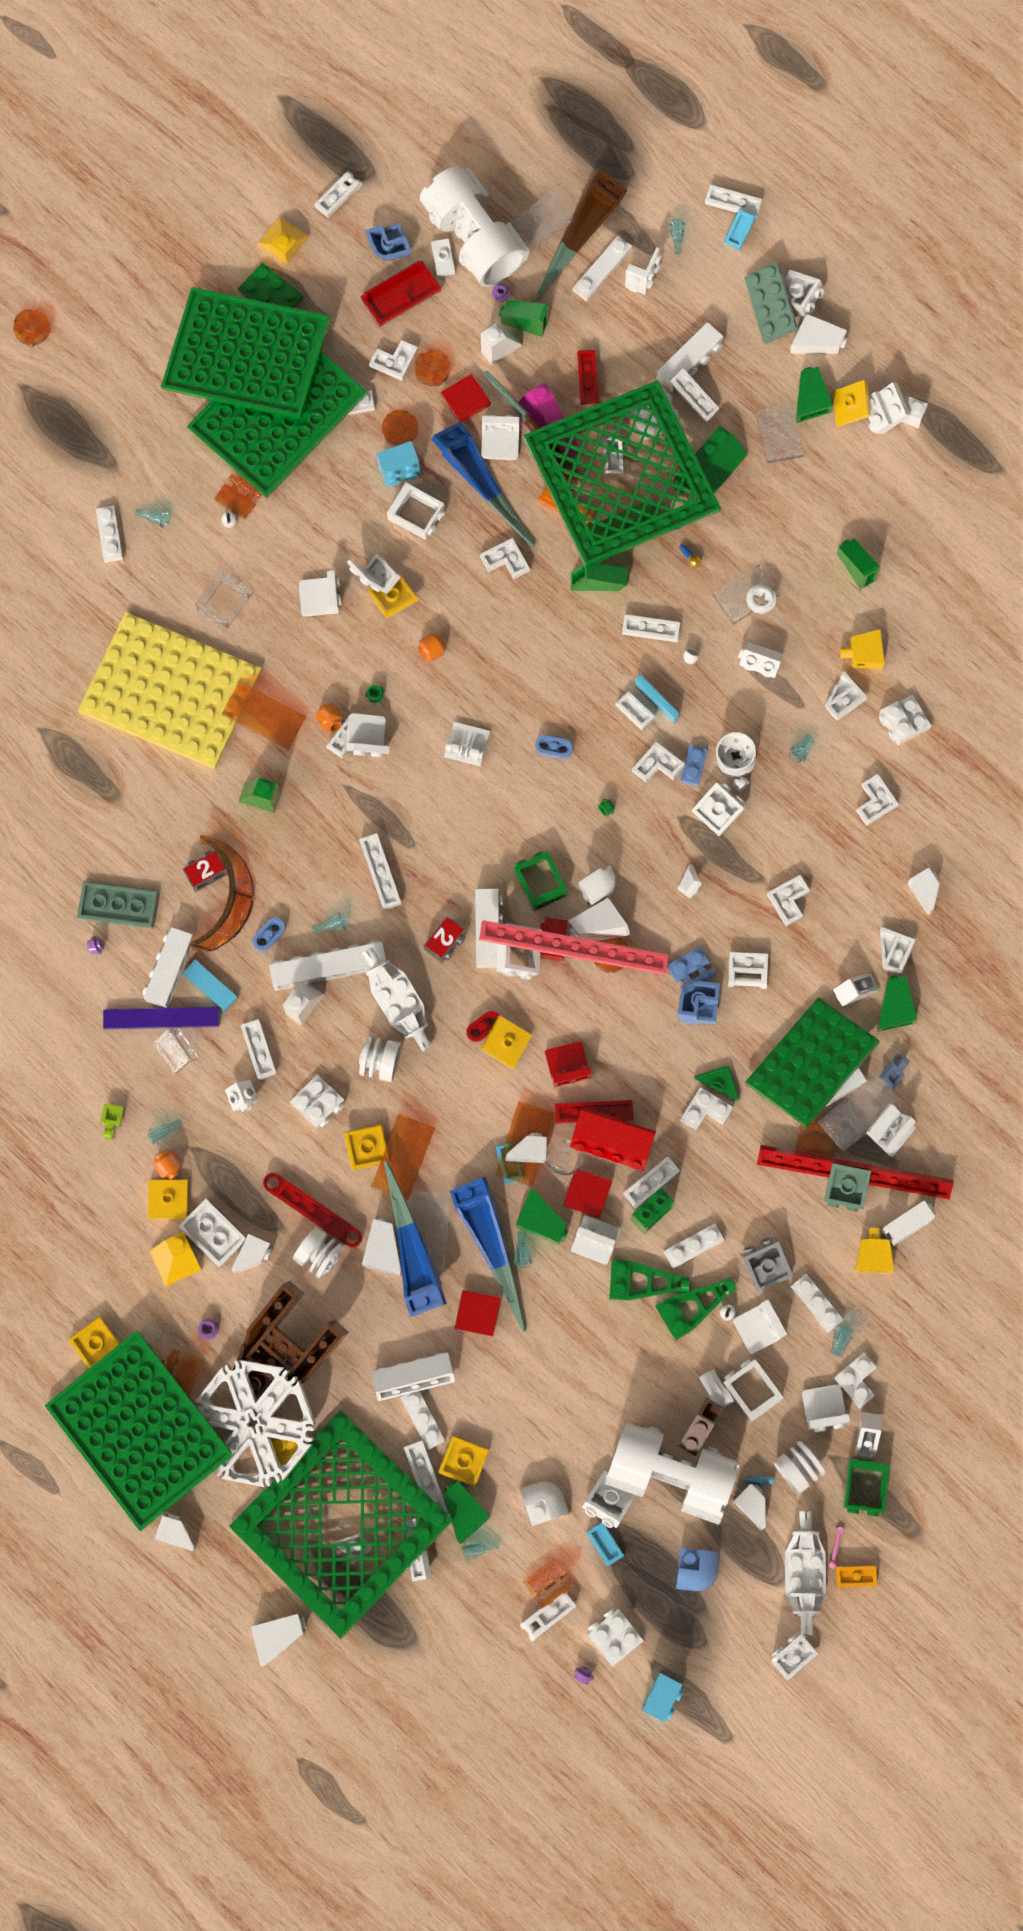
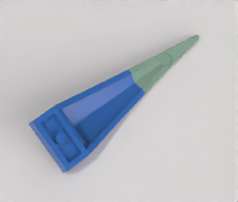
M459 422L434 434L431 440L443 452L442 456L533 548L535 546L534 541L503 496L485 464L472 435Z
M384 1161L397 1230L404 1299L410 1317L445 1305L447 1302L441 1287L442 1282L389 1162Z
M481 1177L451 1190L450 1194L456 1211L483 1254L521 1330L524 1332L526 1331V1326L494 1195L491 1194L486 1177Z

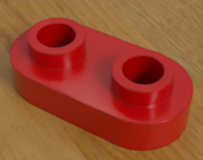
M494 1011L483 1014L467 1027V1038L474 1043L484 1040L493 1025L488 1024V1021L493 1019L496 1022L499 1014ZM477 1030L480 1032V1034L478 1036H473V1031Z

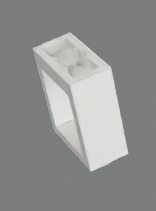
M405 483L389 508L387 518L391 522L426 540L429 535H433L436 530V523L438 520L441 521L446 511H444L443 502ZM410 497L436 510L424 530L399 517Z
M506 923L507 925H513V926H518V927H523V928H529V929H534V930H539V931L542 930V929H537V928H532V927H526V926H521V925H515V924ZM498 944L496 972H501L504 976L509 977L518 975L521 976V979H532L533 976L538 975L540 972V952L529 950V967L510 964V946Z
M923 1201L887 1224L881 1232L886 1240L890 1241V1246L894 1247L929 1224L935 1218V1210L930 1203L927 1204Z
M748 1359L740 1365V1371L736 1374L734 1371L730 1372L724 1377L726 1381L723 1382V1386L728 1389L732 1398L750 1423L784 1399L756 1359L752 1362ZM754 1367L774 1396L751 1412L731 1383Z

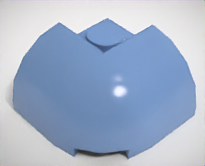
M400 223L383 228V225L365 230L371 249L378 258L384 261H391L411 255L410 246L406 236H404Z
M695 981L686 986L681 991L679 998L678 1019L691 1025H696V1022L715 1025L720 983Z
M680 1548L676 1589L704 1591L710 1588L717 1578L720 1553Z

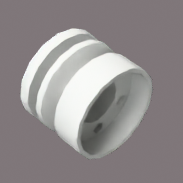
M731 732L721 738L716 747L717 765L720 771L725 776L734 779L738 776L745 777L754 769L756 764V748L750 737L740 732ZM737 755H739L740 760L736 759L734 761L733 756L736 757Z
M368 1036L360 1054L359 1074L365 1076L368 1068H370L369 1077L372 1078L375 1071L379 1070L380 1080L392 1082L399 1061L401 1043L388 1040L385 1048L381 1047V1038H377L374 1046V1037Z
M315 1227L301 1243L293 1260L303 1268L311 1262L312 1265L309 1272L313 1274L318 1269L316 1277L322 1279L337 1264L344 1246L339 1243L334 1248L336 1244L335 1239L325 1244L328 1236L327 1233Z
M798 1441L795 1445L799 1453L791 1447L789 1450L793 1457L792 1459L782 1454L773 1464L790 1487L800 1495L810 1487L806 1477H810L816 1482L818 1478L814 1471L821 1477L826 1472L816 1454L801 1441Z

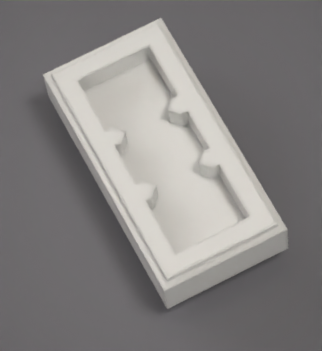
M449 239L431 241L437 277L454 275L455 269Z
M630 691L615 703V706L641 730L646 728L655 719V715Z
M349 717L326 746L327 749L340 758H343L347 752Z

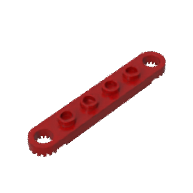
M270 1173L265 1176L263 1186L267 1192L346 1246L355 1248L361 1244V1232L350 1223L278 1174ZM270 1178H276L278 1186L269 1188L267 1182ZM351 1232L358 1235V1240L354 1243L347 1241V1236Z

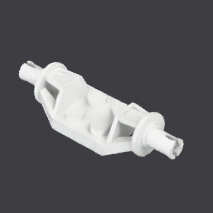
M370 947L368 951L362 952V955H364L371 967L366 972V975H369L371 993L390 1024L403 1033L405 1039L414 1037L422 1052L430 1048L432 1044L423 1032L424 1028L428 1026L425 1018V1004L406 973L389 963V959L384 962L380 961L373 947ZM383 966H385L393 976H390V974L385 970ZM416 1014H417V1016H418V1019H419V1022H420V1025H421V1026H419L418 1021H417V1019H416V1017H415Z
M799 1511L800 1530L792 1532L793 1537L785 1551V1594L794 1610L792 1614H799L801 1616L800 1635L802 1633L806 1635V1626L807 1635H813V1616L821 1614L819 1610L826 1595V1556L818 1536L820 1532L812 1530V1512H806L805 1520V1511ZM800 1535L799 1548L797 1549L798 1537ZM797 1597H799L801 1611L799 1610Z

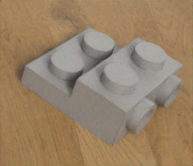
M765 1238L761 1241V1245L754 1247V1245L748 1246L743 1249L744 1253L740 1254L757 1292H761L793 1277L780 1243L776 1238Z

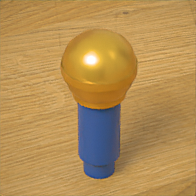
M681 544L679 546L680 551L688 559L689 565L692 568L699 567L701 564L700 557Z

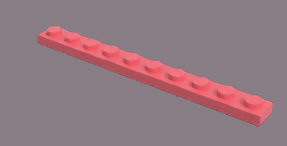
M486 920L481 922L479 941L665 975L667 973L668 954Z

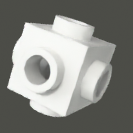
M251 1080L236 1082L225 1090L233 1111L242 1110V1112H246L252 1109V1105L259 1101Z

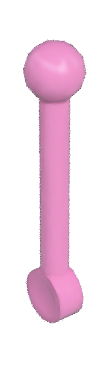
M837 1527L835 1530L837 1535L832 1559L828 1563L830 1568L836 1567L835 1559L840 1536L844 1532L842 1527Z

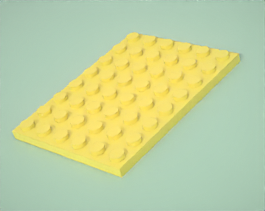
M125 612L78 711L215 769L262 669Z

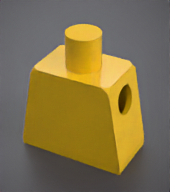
M880 629L852 636L849 641L850 647H840V658H851L852 667L883 669L885 663Z
M869 1228V1239L860 1240L854 1272L890 1274L894 1272L890 1241L881 1239L880 1228Z

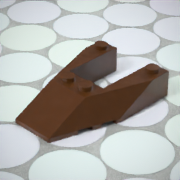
M288 1281L282 1284L248 1327L237 1361L246 1360L284 1367L285 1369L282 1373L290 1370V1373L287 1375L289 1381L293 1377H298L296 1383L293 1384L294 1386L298 1381H301V1384L309 1380L333 1353L349 1331L334 1319L326 1324L306 1351L279 1328V1325L305 1294L295 1284ZM255 1370L250 1371L248 1375L256 1400L258 1401L274 1381V1376L270 1373Z

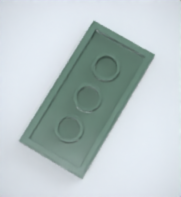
M83 881L77 919L153 929L159 892Z

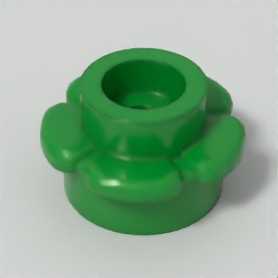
M372 685L366 691V697L369 698L368 700L371 703L380 702L384 698V690L378 685Z
M602 799L601 803L598 804V808L604 816L607 817L610 814H614L613 809H615V806L609 799L607 801Z

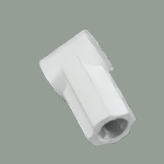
M714 1369L699 1377L710 1400L724 1408L734 1403L731 1394L723 1386Z

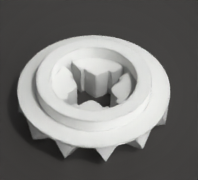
M766 585L752 587L746 597L748 608L754 613H760L761 615L770 612L776 604L775 592ZM765 594V603L762 602L758 605V599L756 598H761Z

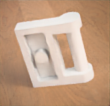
M729 952L728 987H734V985L757 986L761 989H767L768 954ZM735 973L761 974V979L734 977Z

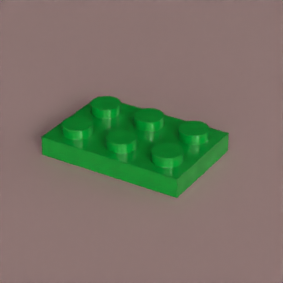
M263 263L238 288L239 292L248 299L295 308L303 299L302 293Z

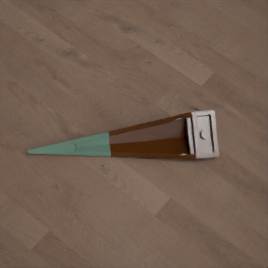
M597 169L590 182L586 185L535 300L541 297L575 254L616 209L628 191L602 169Z
M488 371L483 373L513 407L530 432L542 428ZM557 444L554 452L564 455L565 450L560 444ZM554 456L560 466L562 458ZM565 460L562 468L572 471V462ZM562 472L566 482H568L570 475ZM572 477L571 485L577 486V477Z

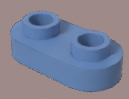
M543 735L535 742L536 751L543 756L567 759L573 751V746L567 739ZM543 744L548 745V748L543 749L541 746ZM566 748L567 751L562 753L560 749Z
M280 918L269 919L253 937L255 949L260 952L268 951L284 934V922ZM278 926L279 930L273 931L272 928ZM261 940H266L265 945H260L259 943Z

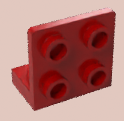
M581 1041L545 1050L554 1088L591 1079L592 1073L590 1067H588Z

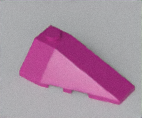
M546 383L528 391L518 401L542 427L564 419ZM570 438L563 440V442L569 443ZM573 438L571 445L579 447L575 438ZM560 445L566 451L567 447ZM569 448L568 454L570 456L579 453L578 451Z

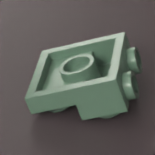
M832 1163L824 1202H828V1206L839 1208V1205L847 1206V1210L858 1212V1209L863 1210L871 1171Z

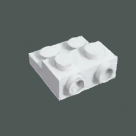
M789 270L784 278L793 312L805 317L806 314L814 311L817 298L821 299L824 294V287L820 279Z
M892 382L880 392H874L869 395L871 416L868 417L870 420L868 425L872 432L885 434L910 416L897 383Z
M913 695L881 709L879 714L880 722L883 726H887L891 740L893 742L896 741L898 746L932 727Z
M716 782L691 810L718 836H721L747 809L744 806L746 802L738 795L734 797L730 793L732 789L724 782L722 784Z
M316 1075L290 1103L313 1126L319 1129L320 1127L324 1128L330 1122V1117L334 1113L338 1114L344 1108L343 1104L345 1101L331 1086Z
M604 1470L585 1501L583 1508L590 1517L597 1516L601 1518L605 1526L617 1528L636 1495L606 1485L605 1481L608 1472Z
M612 1608L604 1615L605 1620L599 1624L596 1621L588 1628L590 1632L587 1635L613 1667L640 1645L643 1639L619 1609L615 1611Z

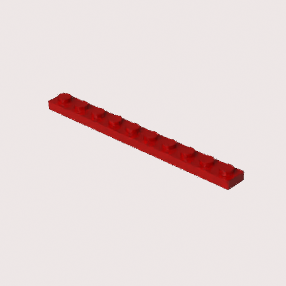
M760 1145L757 1165L829 1178L832 1163L871 1171L868 1185L949 1200L954 1184L953 1179Z

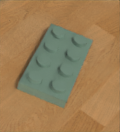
M775 262L745 276L763 343L768 344L798 330L779 263Z

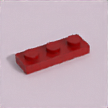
M595 350L577 351L580 405L598 404Z

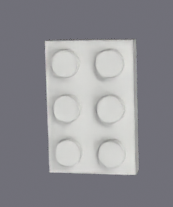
M207 1199L178 1226L219 1268L246 1240Z

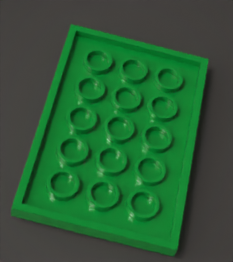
M817 998L745 1082L747 1086L807 1128L877 1047L879 1039L820 998Z

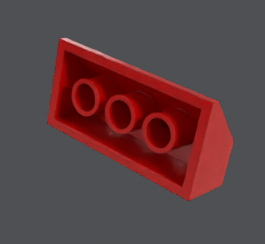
M582 1107L570 1147L617 1164L629 1166L635 1170L644 1171L656 1131Z

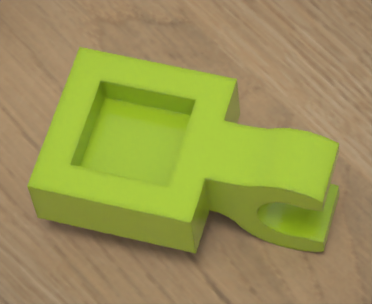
M104 1104L101 1124L106 1125L103 1134L105 1139L113 1140L114 1127L121 1126L124 1107Z

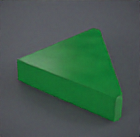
M729 1066L694 1076L696 1081L735 1101H739Z

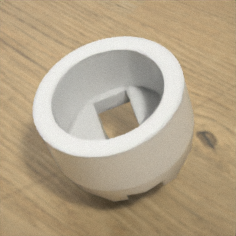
M225 512L222 515L223 525L228 528L235 526L237 523L236 515L233 512ZM229 515L231 522H227V516Z
M686 648L683 657L687 664H694L700 654L692 648Z
M738 776L737 779L733 780V787L741 793L750 782L745 777Z
M726 1304L721 1307L720 1316L723 1320L729 1321L735 1317L736 1311L732 1305ZM729 1307L731 1308V1310L729 1312V1316L726 1317L725 1313L727 1311V1308Z

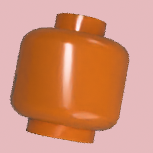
M431 633L419 641L417 649L424 660L433 661L445 653L444 646H446V643L442 636L437 637V635Z
M324 704L317 711L316 720L324 731L335 732L342 726L343 716L335 705Z
M166 1149L154 1156L153 1166L161 1178L169 1177V1179H172L180 1174L178 1170L182 1167V1163L174 1151Z

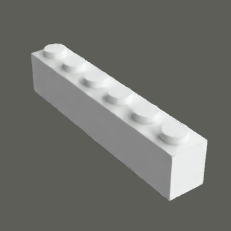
M373 940L363 946L353 944L348 946V949L334 948L324 954L322 952H315L309 957L295 956L289 961H284L283 959L276 960L273 964L269 965L274 990L277 991L368 972L371 967L364 955H362V952L368 951L370 947H373L380 961L384 962L386 957L383 943Z

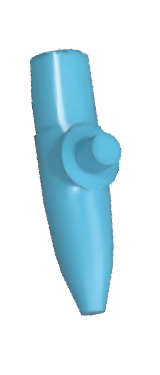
M754 1476L743 1479V1482L757 1484L760 1488H763L764 1484H774V1477Z

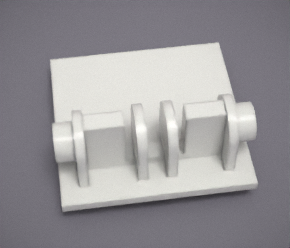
M454 722L449 741L446 743L444 757L481 766L490 731Z

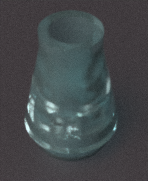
M806 735L801 741L790 748V757L798 763L805 761L815 743L814 738Z
M838 1326L837 1330H834L830 1353L842 1357L844 1350L853 1338L851 1336L853 1331Z

